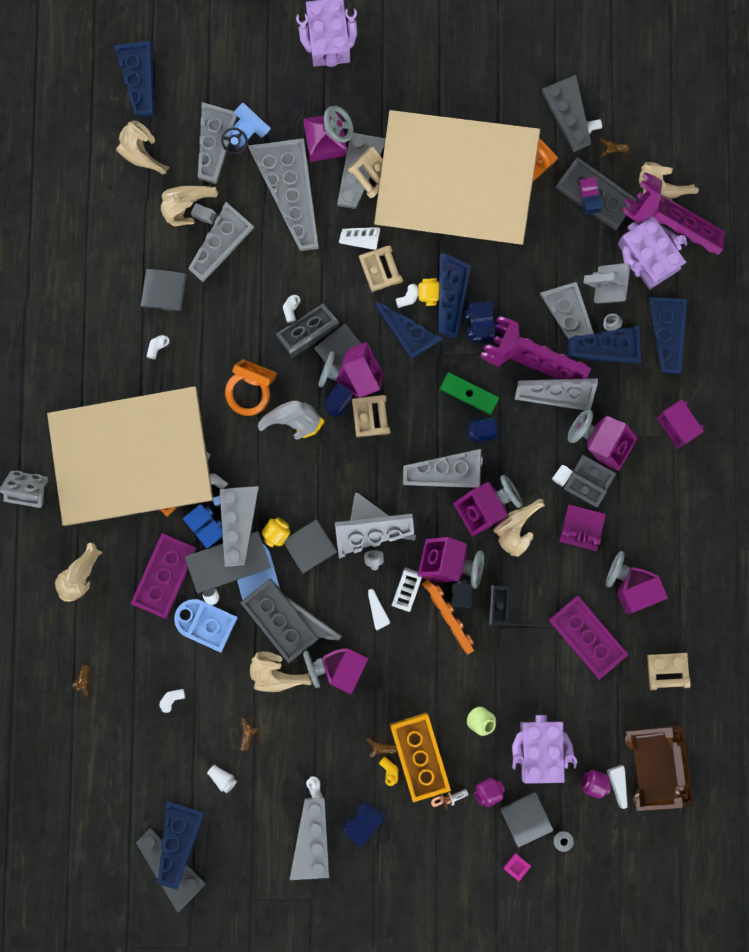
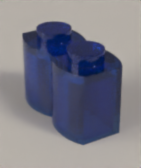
M492 302L469 303L468 308L465 309V318L470 322V327H467L468 338H471L472 343L494 341L495 327Z
M337 383L324 401L325 411L333 417L336 415L340 417L352 400L353 393Z
M494 417L471 421L466 429L468 440H471L472 443L494 440L497 437Z
M368 801L366 804L362 802L355 810L357 815L353 819L349 817L342 825L344 828L342 833L360 848L386 818Z

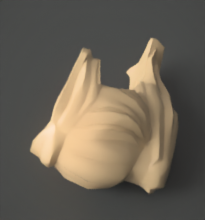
M138 121L129 122L119 135L120 144L116 151L136 166L154 169L161 174H166V170H169V167L153 159L143 145V141L146 142L147 140L151 144L154 143V136Z
M645 162L641 167L642 171L639 176L640 187L643 188L641 186L642 180L646 181L642 177L644 173L652 174L663 180V175L671 174L673 168L663 167L653 162ZM663 180L661 194L671 200L685 194H696L699 189L694 184L690 186H675L665 183Z
M181 186L168 189L161 197L163 199L161 204L162 215L166 222L173 226L194 224L193 218H184L183 214L186 208L190 207L200 198L217 197L218 191L216 187Z
M537 499L529 506L511 511L508 516L500 520L494 527L493 531L499 536L498 541L501 547L510 553L511 556L518 557L528 548L530 541L533 539V533L529 532L521 537V527L535 511L545 506L543 499Z
M88 543L84 554L75 560L68 569L58 575L55 586L59 598L63 601H75L89 589L90 582L88 581L86 584V578L90 575L97 557L102 554L101 551L97 550L95 544Z
M258 652L252 658L250 676L255 681V690L280 692L296 685H311L312 680L309 678V673L290 675L277 671L282 665L281 663L274 662H281L283 658L274 653Z

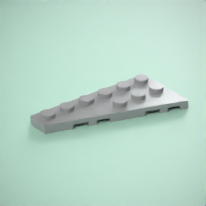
M304 138L248 146L299 250L319 249Z

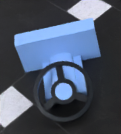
M244 103L234 111L240 120L233 128L227 129L221 138L223 148L230 154L242 153L247 147L248 139L254 132L262 138L271 129ZM224 140L229 141L232 146H235L236 152L229 150L225 146Z

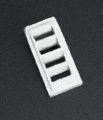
M380 228L342 229L339 243L376 250Z
M404 568L392 606L410 612L422 579L418 577L417 571ZM406 575L417 578V580L407 579ZM403 584H410L414 586V589L403 586ZM401 590L411 593V597L400 593ZM398 598L408 600L409 603L406 604L398 601Z
M370 589L368 595L375 628L379 630L389 625L390 621L374 590Z
M620 765L608 769L607 774L619 807L625 809L627 808L625 768Z

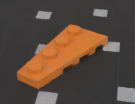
M429 580L423 582V587L431 594L430 598L436 607L440 609L443 619L451 627L450 630L467 655L474 650L471 645L474 643L468 634L464 635L461 629L464 626L459 618L455 619L452 612L454 610L450 603H445L442 599L444 593L439 585L435 587Z

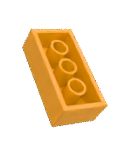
M424 713L391 723L390 727L412 801H420L451 791L428 714Z

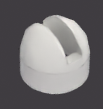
M213 588L204 591L202 594L207 604L214 605L218 602L219 594L217 589Z

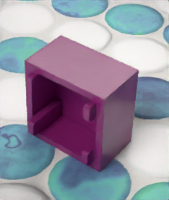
M680 400L656 417L677 449L704 432L702 429L704 426L699 425L686 406L688 404L687 401L684 402L683 400Z

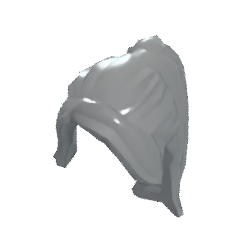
M291 401L278 406L259 421L258 428L259 431H262L272 424H287L299 431L294 434V438L297 440L317 429L320 416L312 405Z

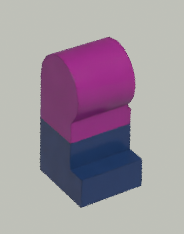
M596 178L580 179L579 190L583 215L600 213L603 206Z

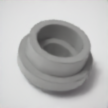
M609 314L604 318L603 326L609 332L616 331L622 326V319L617 314Z
M562 831L555 835L554 845L559 851L566 852L572 848L574 841L568 832ZM562 838L567 839L566 845H561L560 841Z

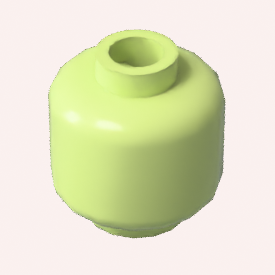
M476 707L469 713L467 725L478 735L485 736L495 729L496 718L494 714L484 707Z

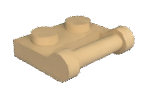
M370 147L347 168L349 173H353L367 191L366 194L369 198H373L379 193L383 159L374 147ZM361 165L376 183L374 187L358 169Z
M385 246L359 256L371 292L403 282L402 275H399L391 254V246ZM379 256H385L392 278L387 279Z
M385 395L352 399L356 438L390 434V427L387 424L385 402L387 401ZM372 403H377L380 428L374 427Z
M687 653L647 655L650 690L682 686L683 688H690ZM656 674H682V679H656Z

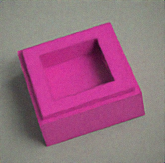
M515 853L503 869L520 881L531 865Z

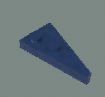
M379 302L375 303V307L411 360L442 340L440 336H436L423 326L415 324L414 321L402 314L396 313L390 307Z

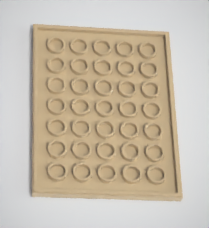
M390 110L374 224L523 245L540 129Z
M197 387L47 413L63 526L213 501Z

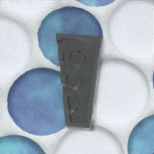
M576 75L543 88L542 94L573 152L591 145Z
M150 828L136 844L158 879L163 839ZM187 864L178 890L165 886L162 887L179 913L202 889L206 882Z

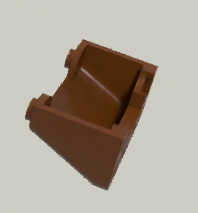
M675 725L627 731L625 744L630 750H634L639 789L633 795V803L637 807V811L684 808L690 805L693 796L682 726Z

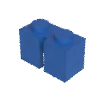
M200 504L185 516L183 520L195 532L205 547L209 549L223 539L222 523L220 520L215 522L212 518L214 513L208 506L204 508Z

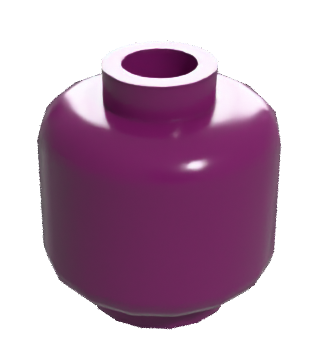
M596 770L585 773L581 780V787L584 793L597 799L608 795L612 788L609 776Z
M488 778L476 786L474 795L481 806L491 807L503 799L505 789L500 781Z

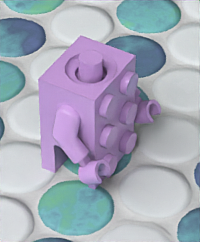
M343 0L306 2L307 15L305 14V20L303 22L299 21L298 15L296 19L300 24V41L306 51L312 53L313 67L324 65L333 67L341 63H350L349 48L354 46L357 36L356 20H354L357 15L356 9L354 8V15L349 16L347 14L348 10L344 9Z
M654 216L640 225L636 221L627 227L629 232L623 235L618 243L622 250L624 264H630V269L635 272V276H640L649 290L681 270V266L686 263L678 251L681 250L680 244L687 246L686 237L678 236L668 228L660 225Z
M536 715V722H520L521 732L516 735L512 745V767L515 769L516 763L521 764L522 782L565 783L564 767L567 769L568 762L574 764V768H576L577 759L574 757L573 745L567 733L563 731V722H547V715Z

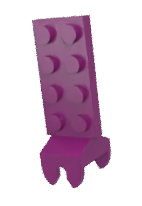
M644 173L642 177L646 181L642 180L641 186L646 189V192L644 194L642 192L638 193L639 202L626 199L624 203L628 207H623L622 211L638 223L654 216L659 223L668 225L676 233L687 236L693 243H699L707 251L719 255L723 250L725 231L661 194L663 180L652 174Z
M498 317L496 321L501 325H494V330L504 335L503 339L500 337H495L494 342L500 345L499 348L485 345L484 350L487 353L482 352L481 354L484 360L498 367L511 358L557 380L586 379L591 370L590 367H587L582 362H576L564 354L553 352L546 346H540L530 339L519 337L518 323L505 317Z

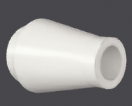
M213 765L207 772L221 792L228 793L237 782L233 775L218 768L216 765Z

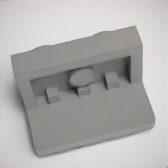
M630 264L599 266L598 272H594L593 275L584 276V283L595 288V303L621 302L626 300Z
M10 471L0 487V493L4 494L3 502L41 508L43 506L44 487L48 482V477L41 476L40 474Z

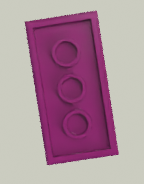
M162 533L130 604L167 619L189 569L185 557L196 553L198 548Z
M578 595L548 620L598 680L629 655Z

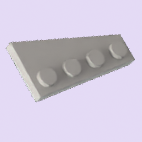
M203 102L198 179L217 184L227 152L222 146L221 138L227 129L235 126L238 116L234 111ZM224 140V144L227 148L229 146V141Z
M353 133L349 140L337 206L357 208L365 189L353 173H349L347 168L370 147H374L381 156L385 147V138ZM361 165L358 169L369 181L371 176Z
M225 202L220 215L214 222L215 224L207 234L206 240L188 268L202 282L212 274L254 229V226L227 202Z
M577 282L540 293V296L568 339L594 334Z
M598 379L518 381L515 400L591 410Z
M481 449L405 465L403 469V485L477 488L480 486Z
M259 486L220 489L225 567L245 566Z
M412 514L335 522L339 558L345 557V554L353 551L354 553L360 552L363 548L369 546H379L381 542L387 540L391 542L414 534Z
M325 797L307 798L304 801L290 880L329 878Z

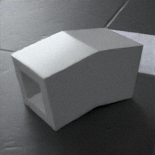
M195 203L191 212L192 217L211 225L217 216L212 209Z

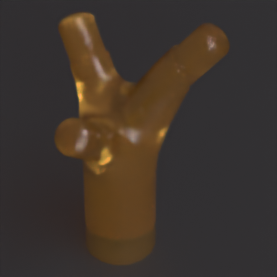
M600 138V141L608 146V149L603 152V156L616 151L628 153L629 145L612 143Z
M82 665L79 678L72 687L75 688L77 686V690L82 688L85 697H88L86 680L89 666Z
M242 718L243 738L240 749L248 750L250 739L258 731V728L255 727L250 731V726H247L245 718Z
M370 738L366 739L374 749L370 754L371 758L380 753L396 754V746L382 745L372 741Z

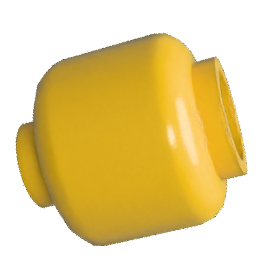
M438 278L423 279V282L418 285L419 300L426 302V306L437 305V301H439Z
M280 518L270 519L262 530V536L265 538L264 542L270 547L274 545L282 546L290 535L289 524Z

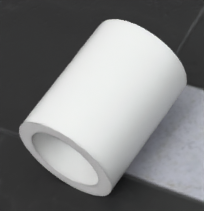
M561 465L552 480L563 487L573 472L568 467Z

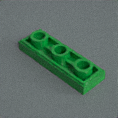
M449 372L440 387V391L488 415H491L499 397ZM466 392H471L473 396L468 397Z

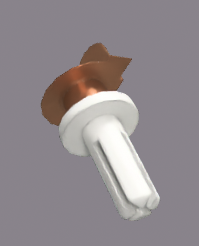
M465 789L453 795L447 793L445 798L441 794V796L434 798L431 804L433 807L444 804L446 809H448V804L454 806V801L468 796V792ZM435 800H441L440 803L435 804Z

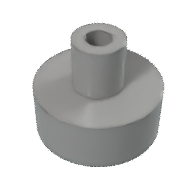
M379 550L366 552L364 554L365 564L370 566L372 570H378L379 566L384 563L383 552Z

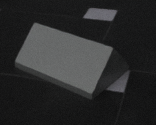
M321 304L276 333V336L290 357L293 358L337 330L339 322L327 307Z

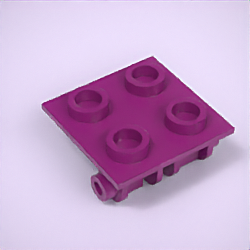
M568 505L559 542L597 551L598 545L601 542L600 536L606 514Z

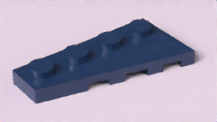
M145 41L114 45L124 75L123 78L127 85L134 115L136 117L155 115L152 43Z
M440 254L439 333L450 338H457L471 265L447 254Z
M649 297L662 374L681 375L687 299Z
M640 326L571 337L568 339L569 358L639 364L641 362Z
M167 801L158 884L178 890L205 814Z

